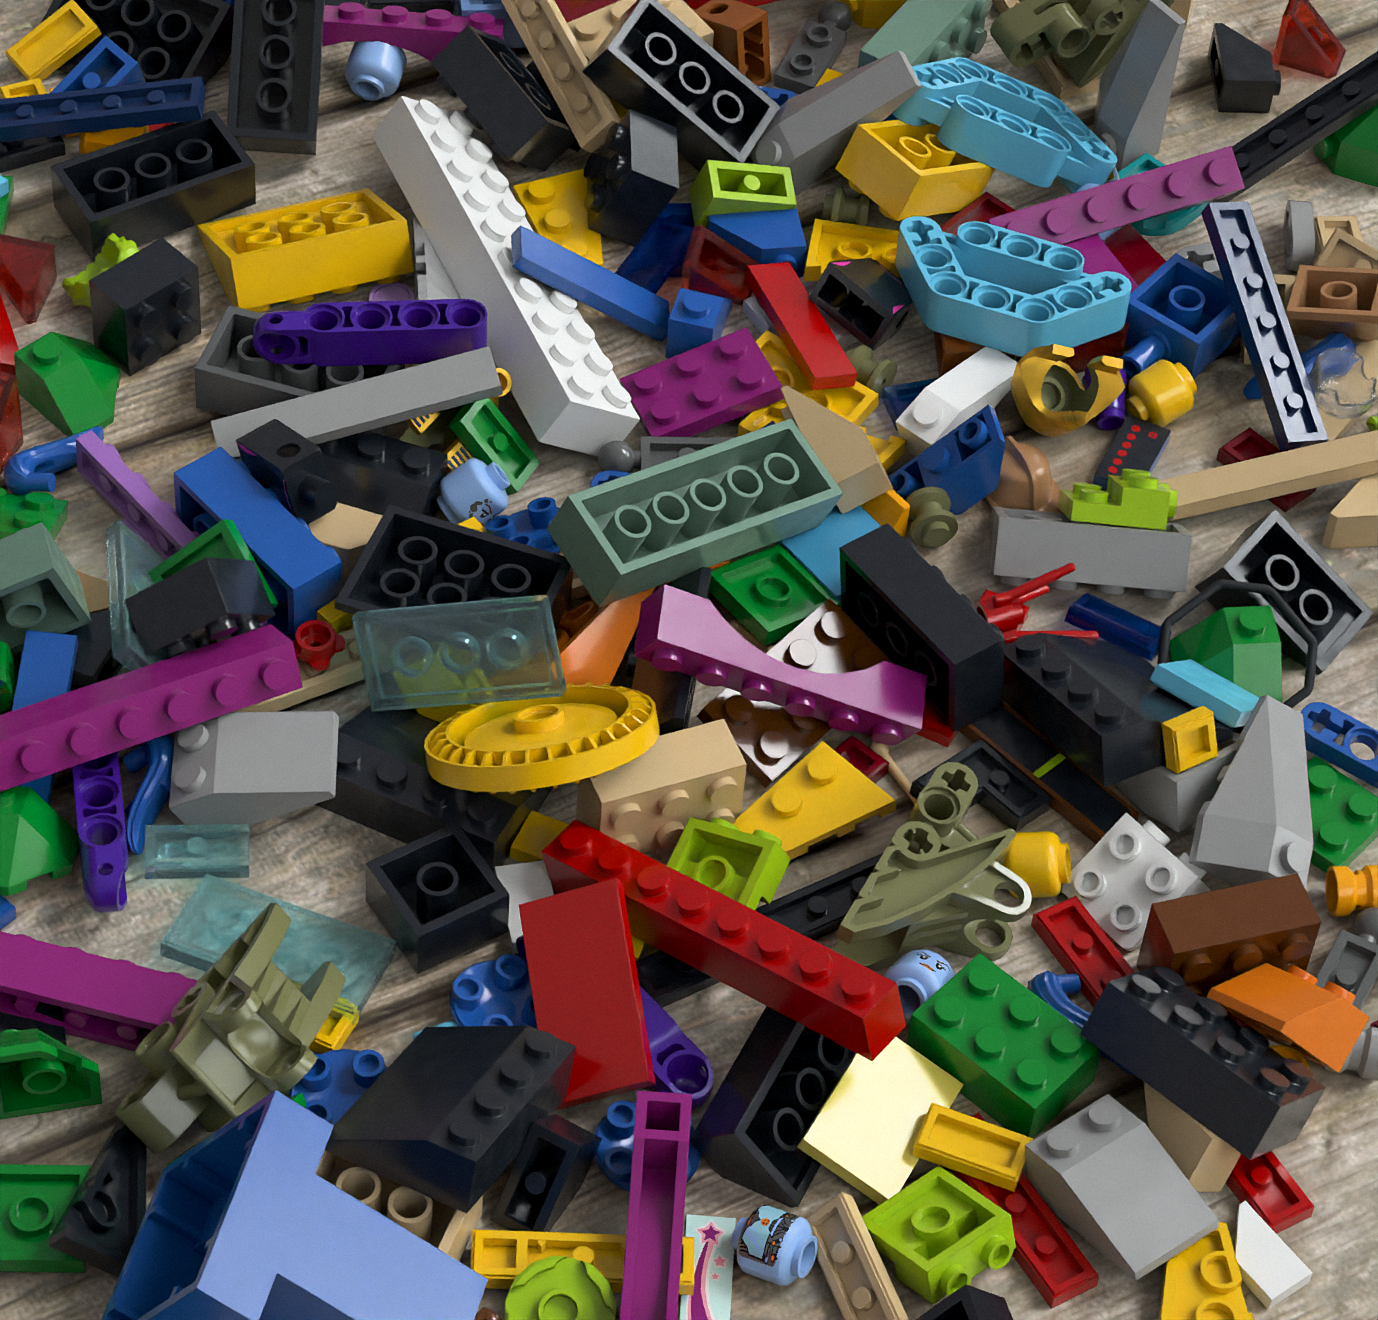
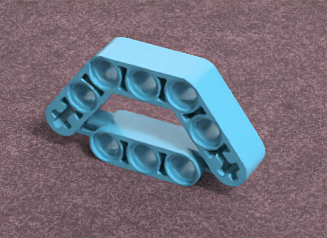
M963 57L912 66L922 87L892 112L897 119L909 125L923 126L933 123L940 126L936 136L947 148L1039 187H1050L1055 177L1073 193L1088 183L1103 185L1118 161L1117 156L1060 99L1048 92Z
M923 216L908 217L900 224L895 265L923 323L935 332L1019 357L1025 356L1036 347L1057 344L1072 348L1121 330L1125 325L1132 288L1129 279L1116 272L1105 271L1093 275L1083 273L1085 259L1079 251L1071 247L979 221L966 222L958 228L957 236L943 232L934 220Z

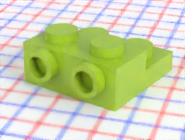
M1122 469V476L1108 475L1106 492L1101 491L1102 486L1088 483H1073V490L1060 489L1057 508L1071 521L1166 530L1167 518H1174L1176 513L1177 490L1169 489V484L1158 483L1159 479L1151 477V472L1137 469Z
M690 817L667 866L756 910L759 901L767 904L771 903L791 858L781 848L782 841L766 831L754 830L753 834L739 831L736 826L720 818L713 817L710 822Z
M937 1166L862 1216L876 1249L894 1262L897 1279L933 1305L945 1296L951 1295L965 1284L970 1285L972 1278L987 1267L993 1270L1004 1267L1009 1262L1013 1250L1016 1248L1011 1215L941 1166Z

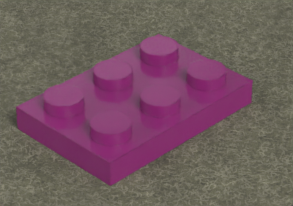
M747 327L620 378L621 386L629 393L631 397L630 402L648 436L692 437L785 399L780 389L782 388L780 381Z

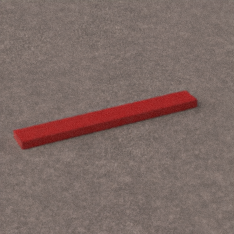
M1077 896L1033 914L1031 926L1067 974H1077L1081 982L1080 991L1093 1008L1108 981L1135 973ZM1272 1151L1251 1160L1241 1154L1225 1182L1239 1202L1246 1201L1276 1234L1312 1216L1315 1206Z

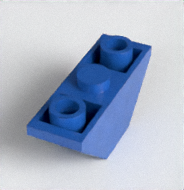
M988 404L888 476L893 486L892 489L905 500L911 493L921 488H942L949 495L951 501L949 512L954 515L964 513L998 488L1005 449V440L995 409Z

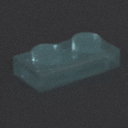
M249 824L145 825V879L249 878Z

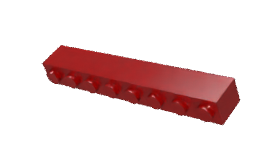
M576 819L541 851L554 894L617 878L623 882L631 935L872 1062L906 1027L896 982Z

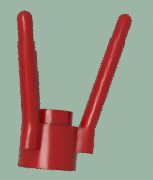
M1068 563L1009 591L992 595V598L978 601L975 605V610L989 624L993 623L1000 629L1006 644L1016 641L1021 636L1036 633L1094 640L1099 638L1097 631H1017V626L1024 624V613L1021 604L1047 594L1050 590L1048 584L1075 571L1076 566L1073 563Z

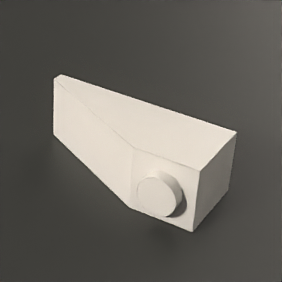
M985 346L925 387L895 421L899 437L907 440L906 451L916 457L988 404L995 408L1011 389V380L1018 362L999 350Z

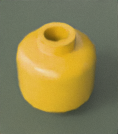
M1162 359L1129 380L1128 391L1130 398L1126 400V405L1132 416L1160 427H1165L1193 408L1194 394L1197 393V386L1185 366L1179 362L1173 364Z
M1050 831L1016 833L1002 865L1027 883L1031 890L1032 898L1057 896L1061 892L1063 884H1070L1069 844L1061 843L1058 835ZM1008 890L1013 897L1019 898L1013 891Z

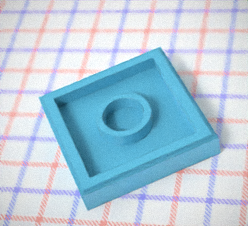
M1191 659L1157 664L1150 678L1154 685L1193 707L1204 706L1212 710L1214 719L1230 728L1245 726L1259 700V697Z

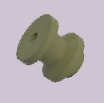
M836 186L834 195L826 194L822 220L867 226L871 198L864 194L860 198L847 197L844 188Z
M861 345L855 350H848L845 354L857 372L856 381L878 393L880 400L894 381L897 364L890 359H885L880 364L873 361V351L866 345Z
M939 487L921 488L911 493L905 499L910 505L908 520L912 522L910 533L916 544L924 547H940L955 536L958 530V523L954 514L949 512L951 501L944 489Z

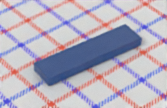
M521 225L512 233L513 268L657 341L662 342L667 337L668 319L670 316L668 300Z
M26 630L12 711L70 692L79 643L77 635ZM56 773L18 786L31 787L50 805Z

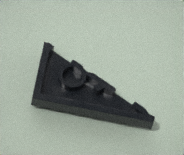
M118 1119L49 1237L50 1247L118 1278L146 1213L147 1146L120 1119Z

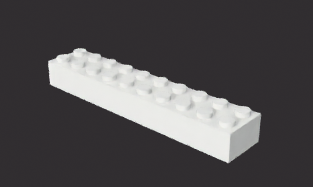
M400 96L372 136L430 240L461 299L476 300L486 307L488 313L487 347L490 346L493 359L498 368H502L509 373L512 381L510 390L538 442L598 456L601 448L608 442L623 441L640 420L630 402L631 397L629 393L620 385L612 370L613 365L611 361L602 353L594 339V331L585 323L576 307L577 301L567 294L512 267V233L520 225L531 231L533 230L525 217L526 212L524 208L515 200L508 187L509 182L507 178L498 170L492 159V152L481 140L475 129L476 126L470 122L462 111L455 110L451 112L439 108L424 99L417 101Z

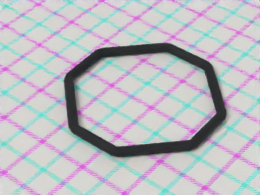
M1225 579L1215 581L1168 616L1162 623L1157 664L1167 663L1171 626L1219 590L1227 589L1266 594L1308 643L1304 687L1283 704L1293 708L1308 697L1314 689L1318 649L1317 640L1278 592L1269 585ZM1244 726L1231 729H1233L1234 733L1241 734Z

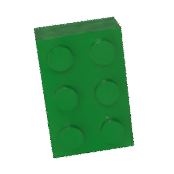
M981 953L975 956L912 1013L906 1042L911 1048L963 1083L964 1085L959 1093L1004 1128L1033 1139L1094 1082L1101 1050L1080 1035L1082 1029Z

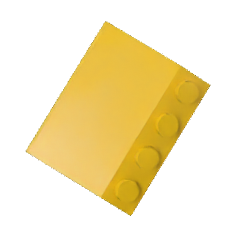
M369 188L197 225L199 237L227 299L235 307L257 313L269 310L271 308L270 304L282 301L292 304L305 303L313 300L314 294L331 291L334 294L349 293L357 290L358 284L372 281L377 284H390L399 281L401 275L414 272L407 220Z

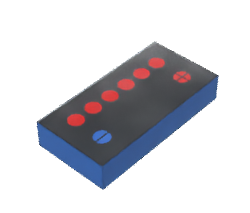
M1128 415L1095 472L1093 484L1102 486L1101 489L1106 491L1108 475L1122 476V469H1137L1152 473L1169 442L1171 430Z

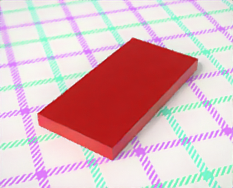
M613 878L519 904L537 1029L548 1032L556 1038L576 1046L567 1097L557 1107L556 1111L656 1085L623 882Z

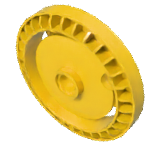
M587 682L584 685L568 683L566 686L553 687L551 684L547 688L535 690L527 688V691L516 694L509 692L506 693V696L498 699L488 698L485 703L479 705L472 704L467 710L456 712L455 715L441 722L430 731L425 738L424 750L428 772L434 780L442 785L474 793L489 792L490 794L508 791L510 794H515L516 791L529 789L532 792H536L537 788L550 786L556 789L558 788L557 785L570 782L578 784L581 779L597 778L606 771H615L619 766L630 763L652 747L657 741L660 731L655 702L650 696L638 690L622 686H611L608 683L602 685H594L591 682Z

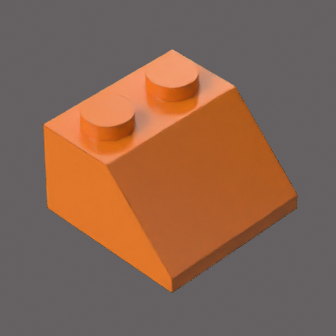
M1265 963L1212 987L1207 995V998L1221 1004L1228 1013L1251 1029L1264 1035L1268 1040L1278 1045L1290 1046L1299 1051L1304 1057L1338 1073L1370 1018L1352 1005L1356 998L1354 994L1330 981L1326 983L1323 989L1316 985L1318 982L1316 977L1294 965H1290L1286 972Z

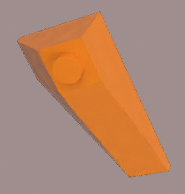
M655 587L602 607H598L589 594L593 602L584 603L571 612H565L557 627L558 630L524 666L506 661L490 679L496 687L512 694L525 692L527 688H531V690L547 688L551 684L553 687L566 686L568 683H573L574 685H584L587 682H591L594 685L610 684L638 626L641 602L653 593Z

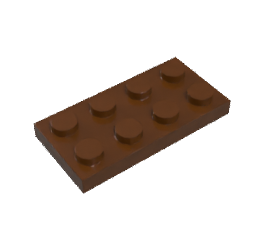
M830 598L766 653L793 667L817 673L843 674L864 670L883 661L892 663ZM729 688L724 689L697 715L703 724L721 719L725 720L747 764L746 769L765 789L832 729L826 721L811 716L792 715L786 712L785 707L767 701L757 702L745 699L740 692Z

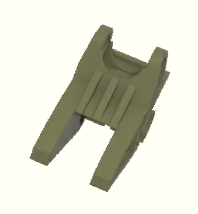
M1019 0L1020 3L1003 12L994 20L990 33L1013 66H1027L1052 52L1076 85L1082 88L1105 71L1149 0ZM1175 0L1161 1L1170 8Z
M947 762L935 770L926 787L919 793L908 822L902 824L896 831L889 846L885 849L873 872L859 892L857 899H855L841 922L835 936L839 940L834 946L833 951L874 972L893 965L901 956L908 952L929 946L971 958L981 953L990 961L1000 959L1008 952L1013 934L1007 922H1015L1024 917L1032 901L1031 890L1021 877L1002 865L1016 836L1014 829L1009 828L979 839L962 824L978 788L976 775L966 765L958 762ZM999 889L1011 890L1017 894L1021 905L1013 908L1000 904L994 898V892ZM981 927L990 929L999 935L1002 944L996 947L986 946L978 940L975 931Z
M270 903L247 927L245 933H242L222 954L220 960H216L196 982L195 987H191L179 1000L171 1012V1017L175 1021L173 1023L167 1021L157 1026L141 1041L134 1052V1056L149 1072L123 1099L115 1114L154 1154L165 1150L174 1143L195 1119L207 1132H214L225 1125L231 1118L235 1119L273 1091L277 1090L282 1094L287 1092L309 1072L317 1061L318 1057L308 1047L335 1005L346 977L331 961H324L302 985L301 990L284 975L271 959L284 939L292 919L277 903Z

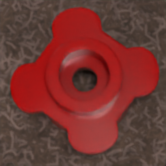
M321 620L307 621L298 627L295 640H293L296 659L303 660L315 671L325 670L330 666V659L335 653L342 652L345 649V639L342 635L335 634L334 628L327 622Z

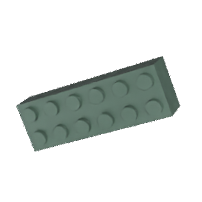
M788 419L568 495L547 530L597 606L602 607L678 579L701 567L708 568L819 527L844 493L793 420Z

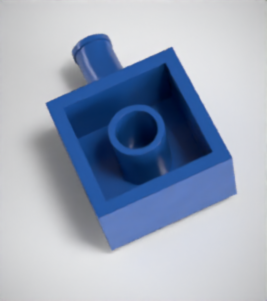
M1175 253L1130 294L1125 325L1121 330L1117 331L1116 339L1132 348L1119 358L1123 359V370L1127 374V379L1130 380L1133 376L1162 359L1173 364L1181 363L1190 372L1193 379H1195L1241 335L1224 281Z

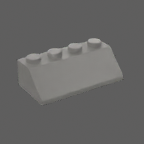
M992 507L990 570L993 575L1001 576V583L1020 586L1028 582L1030 578L1035 579L1068 563H1073L1076 566L1074 572L1048 584V586L1055 589L1076 590L1077 583L1096 584V591L1106 594H1124L1125 587L1143 588L1144 596L1171 599L1173 591L1186 592L1192 535L1181 524L1167 523L1166 530L1071 521L1064 513Z

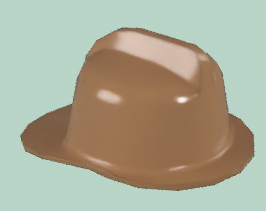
M1006 436L1004 438L1005 449L998 488L985 497L991 509L992 507L1063 513L1057 508L1060 489L1051 476L1050 465L1045 454L1033 445L1019 443L1012 436Z

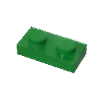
M490 398L465 404L449 424L450 428L474 458L483 461L487 466L495 462L503 470L510 482V486L505 489L507 496L517 493L541 463Z

